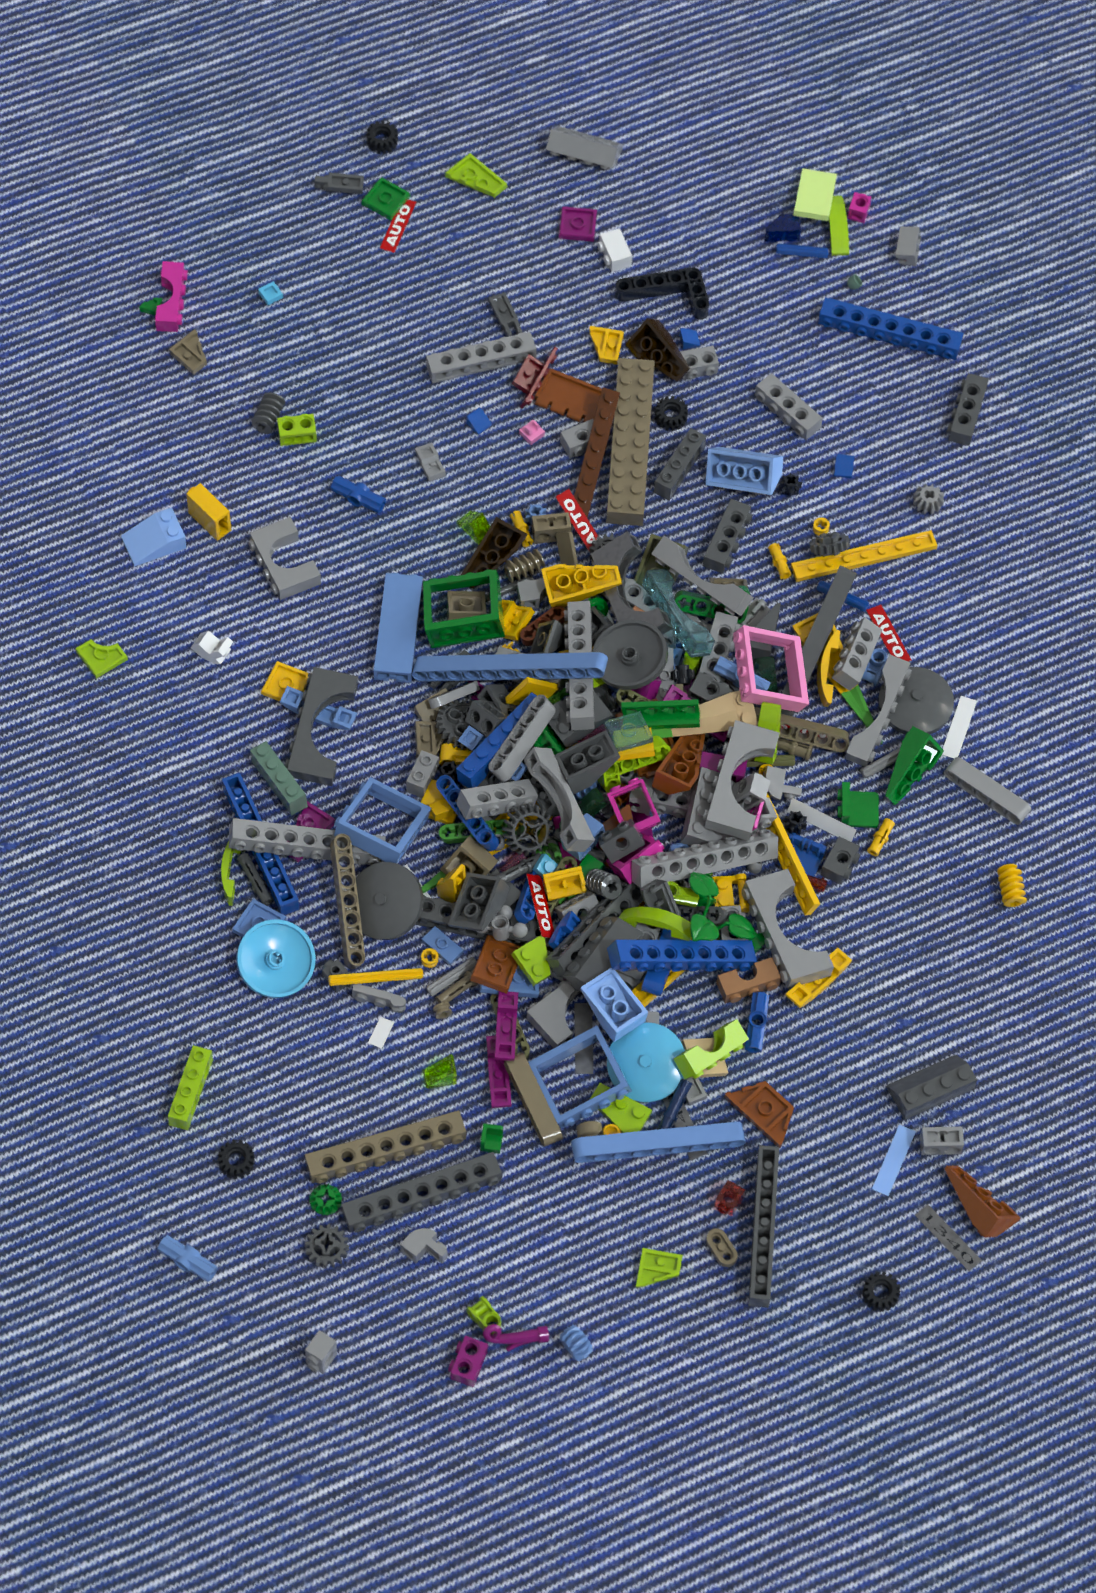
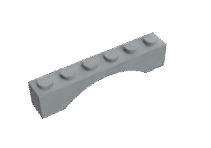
M666 536L662 537L651 553L657 557L655 560L663 567L667 564L671 567L669 569L670 572L677 577L679 574L684 576L683 581L690 586L693 584L697 585V591L705 596L707 593L711 595L710 600L719 606L721 603L726 606L724 610L732 615L737 613L742 616L754 598L735 584H713L702 580L691 568L685 549Z
M889 654L881 676L885 690V701L882 710L868 728L853 736L846 752V760L864 767L869 762H873L876 755L874 749L876 745L880 746L883 739L881 733L883 729L887 730L891 719L888 717L890 713H894L898 703L895 701L897 696L901 697L905 688L903 686L904 680H909L912 672L910 662Z
M533 747L523 760L530 774L545 787L557 805L561 818V832L559 836L567 851L585 852L595 839L551 748Z

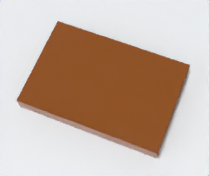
M487 935L470 981L507 994L518 966L511 954L521 946L505 940L498 941L493 936Z

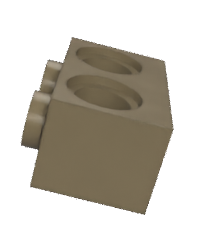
M569 512L532 516L531 529L534 544L557 542V532L571 531Z

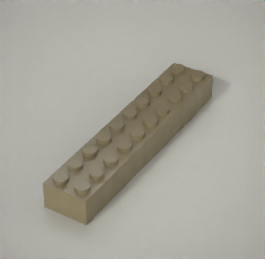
M618 358L616 391L620 392L614 414L606 523L643 526L655 360Z

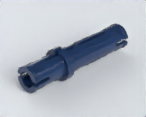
M681 1078L666 1112L662 1114L663 1118L657 1130L671 1128L674 1122L677 1121L678 1118L676 1117L692 1086L691 1082Z

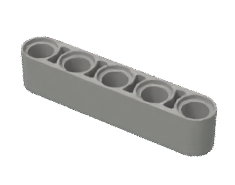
M538 695L532 700L489 763V770L502 782L512 777L556 712L555 706L544 695Z
M955 757L944 771V775L950 781L1014 824L1020 825L1031 811V806L1026 801L960 757Z

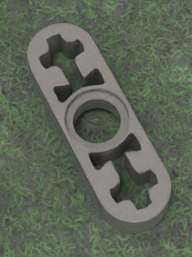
M477 680L433 697L428 702L431 709L476 692L480 690Z

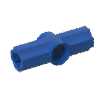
M339 475L334 478L330 487L331 491L347 498L349 503L356 507L362 505L379 513L382 512L386 504V498L370 491L365 484L361 482L355 484Z
M764 992L752 994L747 1029L749 1040L745 1042V1050L750 1053L762 1052L770 995ZM759 1020L762 1024L755 1025L752 1021Z

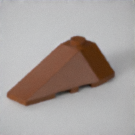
M705 734L680 736L656 770L652 784L653 788L668 795L689 791L699 776Z
M958 1165L946 1166L944 1168L972 1224L978 1229L977 1232L981 1236L997 1237L1021 1219L1004 1201L999 1203L992 1198L990 1190L978 1187L976 1185L977 1180Z

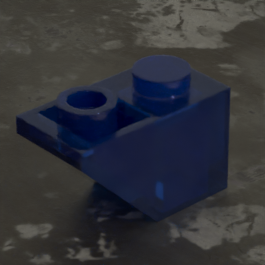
M782 213L765 229L764 242L800 241V217L794 216V213Z

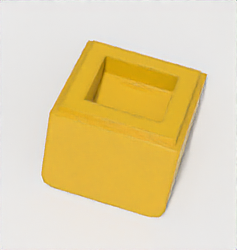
M446 799L428 804L431 807V813L435 822L453 815V808Z

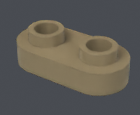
M721 1229L710 1230L707 1234L706 1243L721 1266H733L737 1261V1251L726 1233ZM713 1239H718L720 1242L714 1243ZM728 1255L730 1259L725 1260L723 1256Z

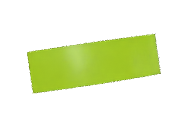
M762 702L758 727L780 733L781 705ZM777 745L773 758L759 756L755 757L754 761L773 764L777 757Z

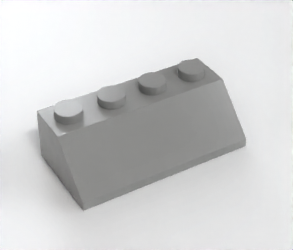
M556 126L550 130L546 150H549L552 155H567V159L575 161L581 159L584 160L583 163L593 165L595 163L599 164L602 169L610 170V168L616 166L624 144Z

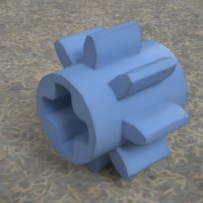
M530 504L529 510L525 509V522H529L532 525V516L546 515V508H542L540 504Z

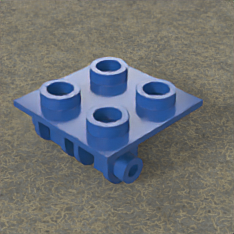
M790 833L789 839L807 877L814 879L828 846L799 836L796 833Z

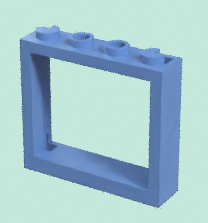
M370 777L366 783L363 782L361 784L358 795H353L350 801L351 805L345 806L342 812L343 816H338L334 823L336 826L334 836L346 834L350 837L352 845L385 862L398 864L427 822L431 807ZM367 794L415 818L396 847L348 823Z
M598 1026L528 1062L561 1129L569 1125L573 1126L575 1121L590 1117L594 1111L605 1109L610 1106L611 1102L617 1099H624L623 1096L632 1092ZM599 1041L620 1084L560 1115L539 1072Z

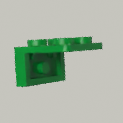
M842 782L841 789L837 790V800H840V806L837 807V817L840 818V822L850 827L877 828L879 824L878 793L850 791V782Z

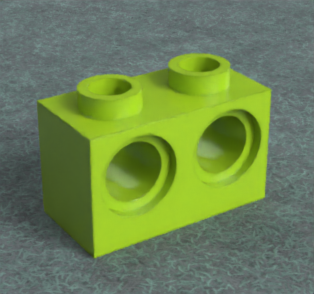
M314 414L277 418L280 446L317 442Z

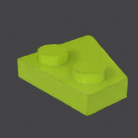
M540 935L511 954L533 986L551 975L550 966L546 960L548 955L545 937Z
M642 1248L636 1288L679 1277L683 1255Z

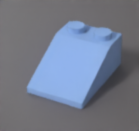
M172 507L154 513L121 535L134 567L187 548L185 535Z
M612 968L580 988L600 1025L613 1042L646 1021L648 1011Z

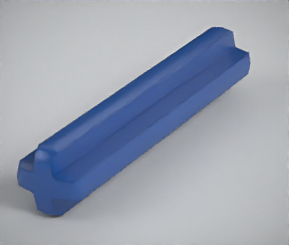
M778 243L776 253L827 258L829 249L825 247Z
M821 580L817 585V590L827 595L831 584ZM849 592L844 603L863 612L869 606L868 601Z

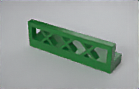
M698 699L621 702L623 730L650 727L651 729L700 727Z

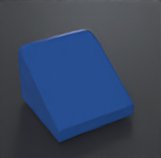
M680 328L679 337L682 349L700 347L696 330Z
M480 407L466 417V424L477 435L492 426V423Z
M837 454L834 476L852 478L854 456Z

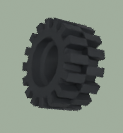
M381 120V123L375 121V125L372 123L367 128L366 136L369 149L372 148L373 152L377 150V154H380L381 151H383V154H386L387 150L389 153L392 152V149L395 150L396 145H398V132L394 124L390 125L389 121L384 123V120ZM383 134L387 135L389 138L385 140H379L376 138V136Z
M666 396L665 401L663 398L660 399V403H657L655 409L657 425L660 424L662 429L665 426L667 431H669V428L675 431V427L677 430L681 429V426L684 427L688 417L687 404L685 405V401L682 400L680 402V398L674 399V396H671V399ZM675 410L678 412V416L669 417L665 415V411Z
M232 1140L231 1144L229 1141L226 1142V1146H222L221 1151L218 1153L219 1168L224 1175L227 1174L228 1178L233 1176L234 1179H237V1176H240L242 1179L244 1174L248 1176L250 1170L253 1171L255 1165L252 1147H249L247 1142L243 1144V1140H239V1143H236V1140ZM234 1153H239L244 1157V1162L239 1166L231 1165L228 1161L229 1157Z
M876 1272L874 1276L871 1274L869 1279H866L862 1297H864V1302L868 1303L867 1306L869 1308L872 1306L874 1311L880 1309V1312H884V1309L889 1311L891 1307L896 1305L901 1290H899L900 1284H897L898 1280L896 1278L892 1279L893 1275L889 1274L887 1276L886 1272H882V1274ZM878 1285H883L889 1290V1295L883 1299L878 1298L874 1294V1288Z

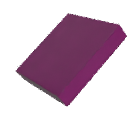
M562 206L559 239L594 242L597 209Z

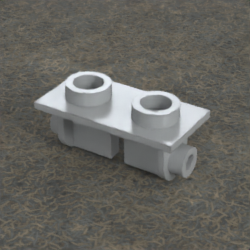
M756 598L749 605L746 619L740 623V627L743 625L755 627L771 610L766 606L767 603L763 599L758 600Z

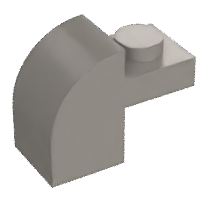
M771 766L764 767L763 776L770 780L767 793L773 800H781L782 794L787 799H795V797L801 796L802 788L784 785L786 769Z
M421 1228L414 1230L400 1244V1252L415 1263L426 1252L442 1264L447 1259L446 1246L440 1241L436 1242L437 1232L431 1229Z

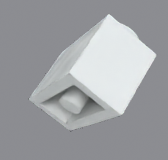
M620 228L600 234L599 242H597L600 252H603L604 262L606 266L610 267L611 272L631 267L632 254Z

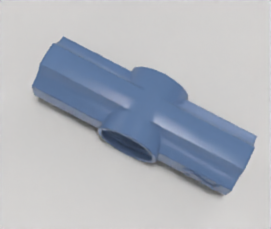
M720 656L713 672L732 681L739 688L737 664ZM754 674L756 689L767 691L771 682Z
M169 1235L161 1240L157 1248L160 1253L173 1260L180 1269L185 1272L190 1271L206 1282L212 1280L218 1270V1266L203 1258L195 1248L190 1245L185 1246Z

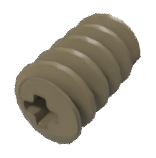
M534 549L532 553L527 552L526 555H519V559L514 557L512 561L507 560L504 564V571L508 580L514 583L513 577L519 581L520 574L527 578V572L534 575L533 569L540 573V566L545 568V563L541 553Z

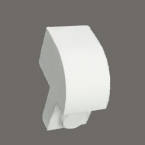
M206 631L198 636L191 649L203 659L213 664H221L230 652V646L233 641L228 637L219 640L210 631Z

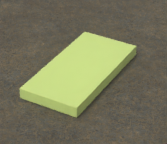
M802 168L794 216L828 221L837 174Z

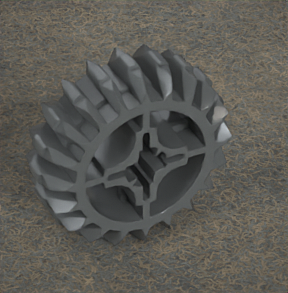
M528 803L525 807L523 804H520V810L515 807L513 808L514 814L507 813L510 818L509 820L504 819V823L507 826L502 827V830L506 832L502 836L504 839H507L505 844L510 846L512 851L516 850L517 854L521 855L523 852L525 856H528L529 853L536 855V849L542 852L541 846L547 847L548 843L546 840H552L549 833L554 832L550 828L553 822L549 820L551 816L545 814L546 810L540 809L538 805L532 806V804ZM537 816L538 818L527 821L524 817ZM526 825L530 827V828H529V829H530V831H529L530 835L525 832V831H527V830H526V828H527ZM526 838L532 841L526 844L518 843L519 840Z

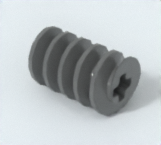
M269 392L264 394L252 418L253 427L261 433L270 434L275 426V422H277L280 411L283 409V405H285V399L276 393Z
M598 868L592 869L586 875L585 883L588 891L608 899H616L622 893L621 881L616 875Z

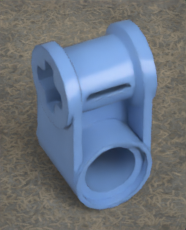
M874 649L861 679L873 683V686L878 685L887 660V653L883 649Z

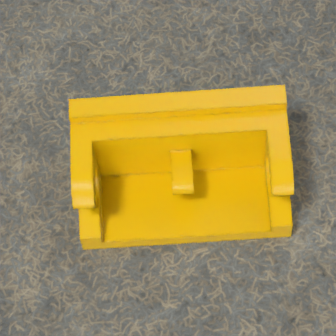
M581 866L543 875V883L548 901L586 893V884Z

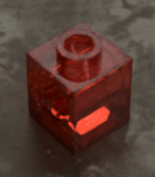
M727 1180L717 1196L714 1206L720 1213L732 1216L744 1198L745 1189ZM731 1197L734 1201L726 1202L724 1198Z

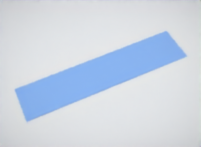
M902 1125L898 1126L872 1190L889 1196L916 1131Z

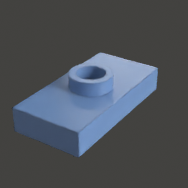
M436 926L422 938V943L428 948L435 949L439 957L450 966L464 952L461 947Z

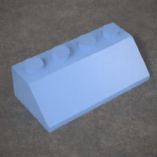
M724 447L708 449L706 485L772 495L782 475L783 456Z

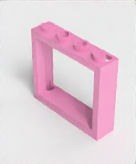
M745 625L733 633L741 701L761 705L762 702L781 705V709L799 712L809 705L799 636ZM750 640L784 647L790 695L756 689Z

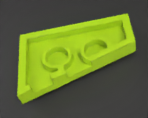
M471 153L445 172L446 178L494 198L507 188V183Z
M599 1083L590 1099L611 1088ZM623 1096L624 1099H617L611 1102L610 1106L605 1109H598L622 1133L642 1131L652 1114L651 1109L627 1096Z

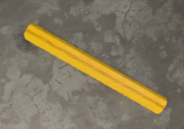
M415 968L329 975L328 984L336 986L422 979L423 969Z

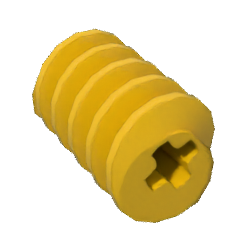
M1015 864L1003 865L997 869L1002 902L1006 907H1016L1027 902L1026 897H1023L1026 892L1022 890L1025 887L1021 883L1023 882V877L1020 876L1022 871L1016 869L1017 865Z

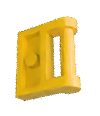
M740 873L733 876L712 877L719 889V894L714 897L716 899L714 906H736L734 905L732 884H738L741 912L748 913L750 911L747 900H744L742 896V889L745 881H747L746 874Z

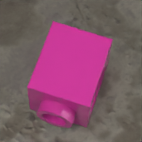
M855 192L847 219L865 223L872 197Z

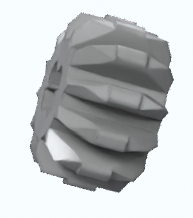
M925 483L923 487L919 486L913 495L914 506H917V511L923 510L924 515L927 512H930L931 515L934 511L939 512L944 504L943 492H940V487L934 488L933 484L927 486Z

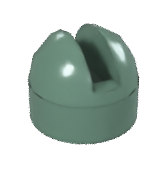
M853 274L847 280V286L853 290L863 285L860 277L856 274Z

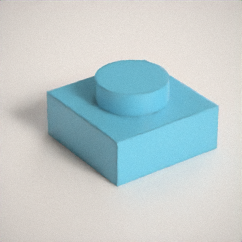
M274 281L258 289L259 295L267 306L283 298V293Z
M545 853L541 854L532 870L543 878L544 874L555 872L558 864Z

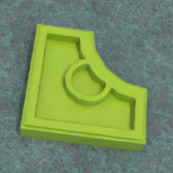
M91 639L75 648L76 653L96 679L128 660V656L118 643L111 646H102L96 644Z

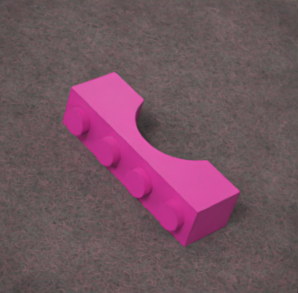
M162 262V287L170 290L173 295L166 303L157 306L155 318L156 331L178 332L179 325H182L180 310H184L182 295H186L184 281L188 279V270H185L184 263Z

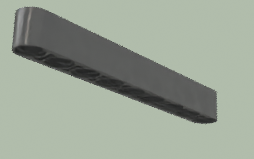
M841 565L802 648L806 685L857 575L856 572ZM788 681L782 694L790 695ZM781 709V714L793 716L795 712Z

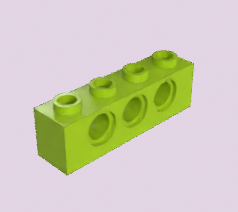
M193 1045L168 1114L169 1126L189 1130L213 1062L212 1050Z

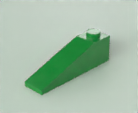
M914 726L906 733L885 795L892 804L896 805L910 791L911 785L915 781L919 782L922 779V774L934 767L944 752L930 734Z

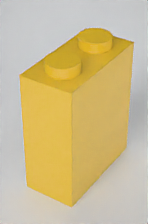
M201 483L196 487L190 488L186 493L188 513L214 539L220 540L231 531L230 511Z

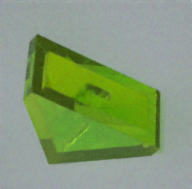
M469 511L457 520V524L478 544L481 543L490 528L487 519L481 512Z
M450 1054L423 1070L426 1088L430 1089L457 1084V1072L453 1055Z

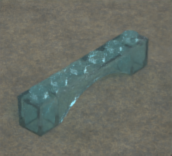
M647 570L642 586L656 607H659L668 614L673 627L672 631L690 657L710 655L715 640L707 628L691 620L677 606L672 594L674 579L668 570Z

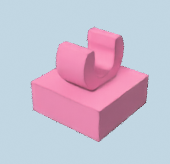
M532 420L519 429V434L532 445L545 436V431L535 420Z

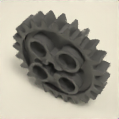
M462 699L461 703L455 700L454 704L449 702L447 706L443 705L442 709L438 711L435 721L437 722L435 726L438 728L437 733L442 734L441 739H448L447 744L453 742L454 748L459 745L461 750H463L465 747L458 740L470 725L465 719L472 700H469L468 703L464 699Z

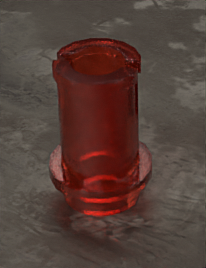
M807 875L813 889L818 890L819 893L821 891L825 892L828 881L824 880L823 877L820 879Z

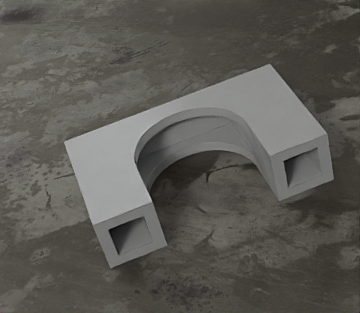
M291 517L250 532V540L248 541L250 549L252 551L255 550L257 554L256 560L259 566L262 565L264 568L263 573L266 580L270 579L272 583L271 589L274 595L277 594L280 600L321 584V574L313 560L294 568H283L276 565L271 559L273 553L279 548L299 541L298 530Z

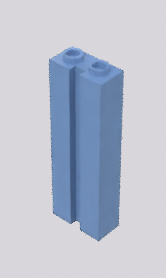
M386 573L374 663V680L389 681V679H396V682H412L423 576L416 574L402 575L399 573Z

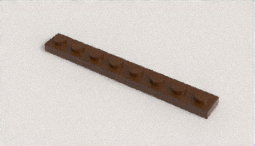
M602 388L574 493L576 501L587 518L620 392L607 388Z

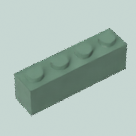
M267 741L250 750L252 763L292 816L308 807L305 792Z

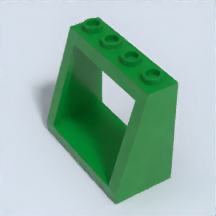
M488 569L478 573L469 572L465 575H451L447 578H432L428 581H423L424 626L431 648L505 637L500 579L497 570ZM490 584V614L433 623L431 593Z

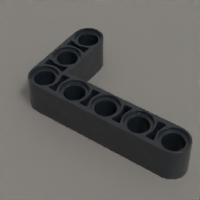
M695 267L621 278L616 282L615 297L621 302L686 292L692 315L696 319H705L709 311V299L702 273Z

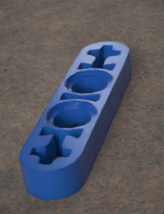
M532 870L531 873H529V874H533V875H538V874H537L536 872H534L533 870ZM527 876L514 911L516 920L524 924L530 922L536 912Z

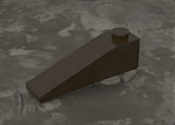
M496 517L461 575L469 572H483L488 569L496 570L518 551L528 534Z

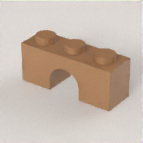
M773 958L754 963L753 973L755 977L751 980L740 978L736 969L718 975L716 984L724 1003H735L743 997H752L753 993L776 989L780 985L781 976Z

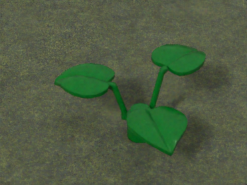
M697 872L690 873L689 885L697 895L707 897L708 899L703 915L694 914L691 917L690 931L693 942L716 940L719 937V930L725 926H729V932L736 937L742 939H755L757 937L752 924L742 915L731 914L728 917V921L718 927L711 920H708L706 914L712 896L719 894L718 886L707 875Z

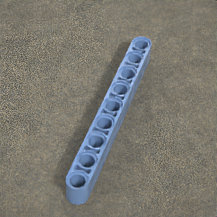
M728 1122L579 1137L571 1141L574 1161L576 1163L734 1148L744 1145L746 1140L742 1123Z

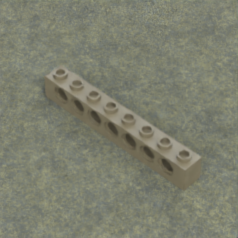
M458 1110L305 1154V1163L311 1182L320 1184L333 1177L342 1178L354 1171H365L371 1166L380 1167L389 1161H401L406 1156L413 1154L418 1156L430 1149L439 1150L444 1145L451 1143L454 1145L459 1144L466 1139V1129ZM445 1129L448 1130L449 1133L443 1135L439 1133V1131ZM422 1135H427L430 1138L428 1140H422L420 1137ZM406 1140L409 1141L410 1144L404 1146L401 1144V1142ZM384 1146L391 1147V1150L383 1151L381 1148ZM364 1152L372 1153L369 1157H365L362 1154ZM346 1157H350L353 1159L351 1162L343 1161V1159ZM325 1163L333 1164L330 1168H326L323 1165Z

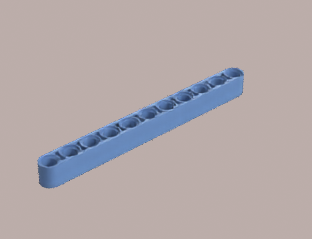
M600 652L420 656L416 659L412 677L422 682L524 680L526 677L535 679L601 678L604 676L608 657Z

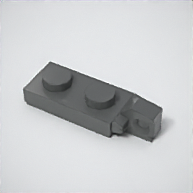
M329 173V175L325 176L315 175L314 185L315 188L326 191L362 194L364 176Z

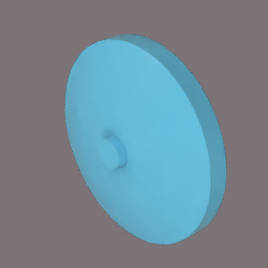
M279 919L266 920L253 926L240 941L236 956L237 968L245 984L257 994L268 998H284L301 990L310 980L316 961L315 950L308 935L297 925Z
M642 1023L617 1041L612 1042L610 1046L632 1092L625 1096L634 1101L651 1103L663 1100L674 1093L681 1078L684 1079L673 1058L684 1052L685 1049L679 1038L662 1025ZM607 1058L608 1074L612 1083L616 1086L620 1082Z

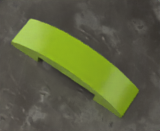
M842 195L833 196L828 220L831 255H849V235L844 200Z
M228 841L222 857L221 877L228 905L233 906L235 880L229 879L233 853L241 854V851L229 848Z
M633 907L625 909L619 916L620 919L633 927H636L639 922L671 930V937L686 941H690L692 938L690 922L679 915L663 909Z

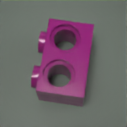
M468 1336L464 1337L463 1342L459 1341L455 1351L458 1355L456 1360L452 1359L448 1369L451 1372L450 1379L474 1388L488 1352V1344ZM472 1348L476 1350V1353L469 1355L466 1353V1350ZM461 1367H466L469 1369V1371L467 1373H461L459 1372V1369Z

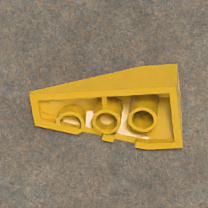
M557 564L541 569L551 607H566L568 602L582 601L622 584L618 566L614 565L583 566L580 564Z

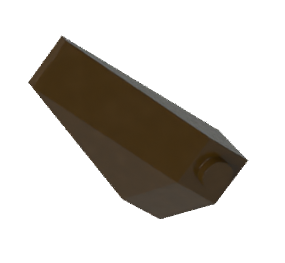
M647 318L625 343L635 357L641 360H655L654 367L677 382L690 370L670 333L659 320Z

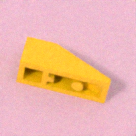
M459 865L438 881L436 886L438 897L447 902H457L466 878L465 865Z

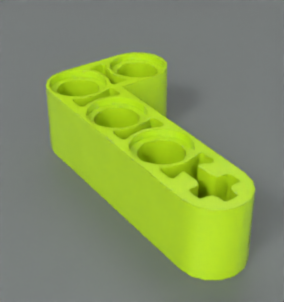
M653 736L655 756L616 761L597 781L607 793H610L611 788L618 785L621 786V774L664 760L671 748L660 736Z

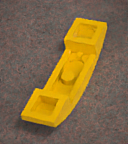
M836 630L828 639L818 661L817 688L824 707H828L832 703L834 685L826 683L830 652L834 653L838 649L840 630Z
M839 948L835 949L829 955L834 965L831 976L806 984L798 982L785 996L799 1008L805 1006L822 993L848 967L852 959Z

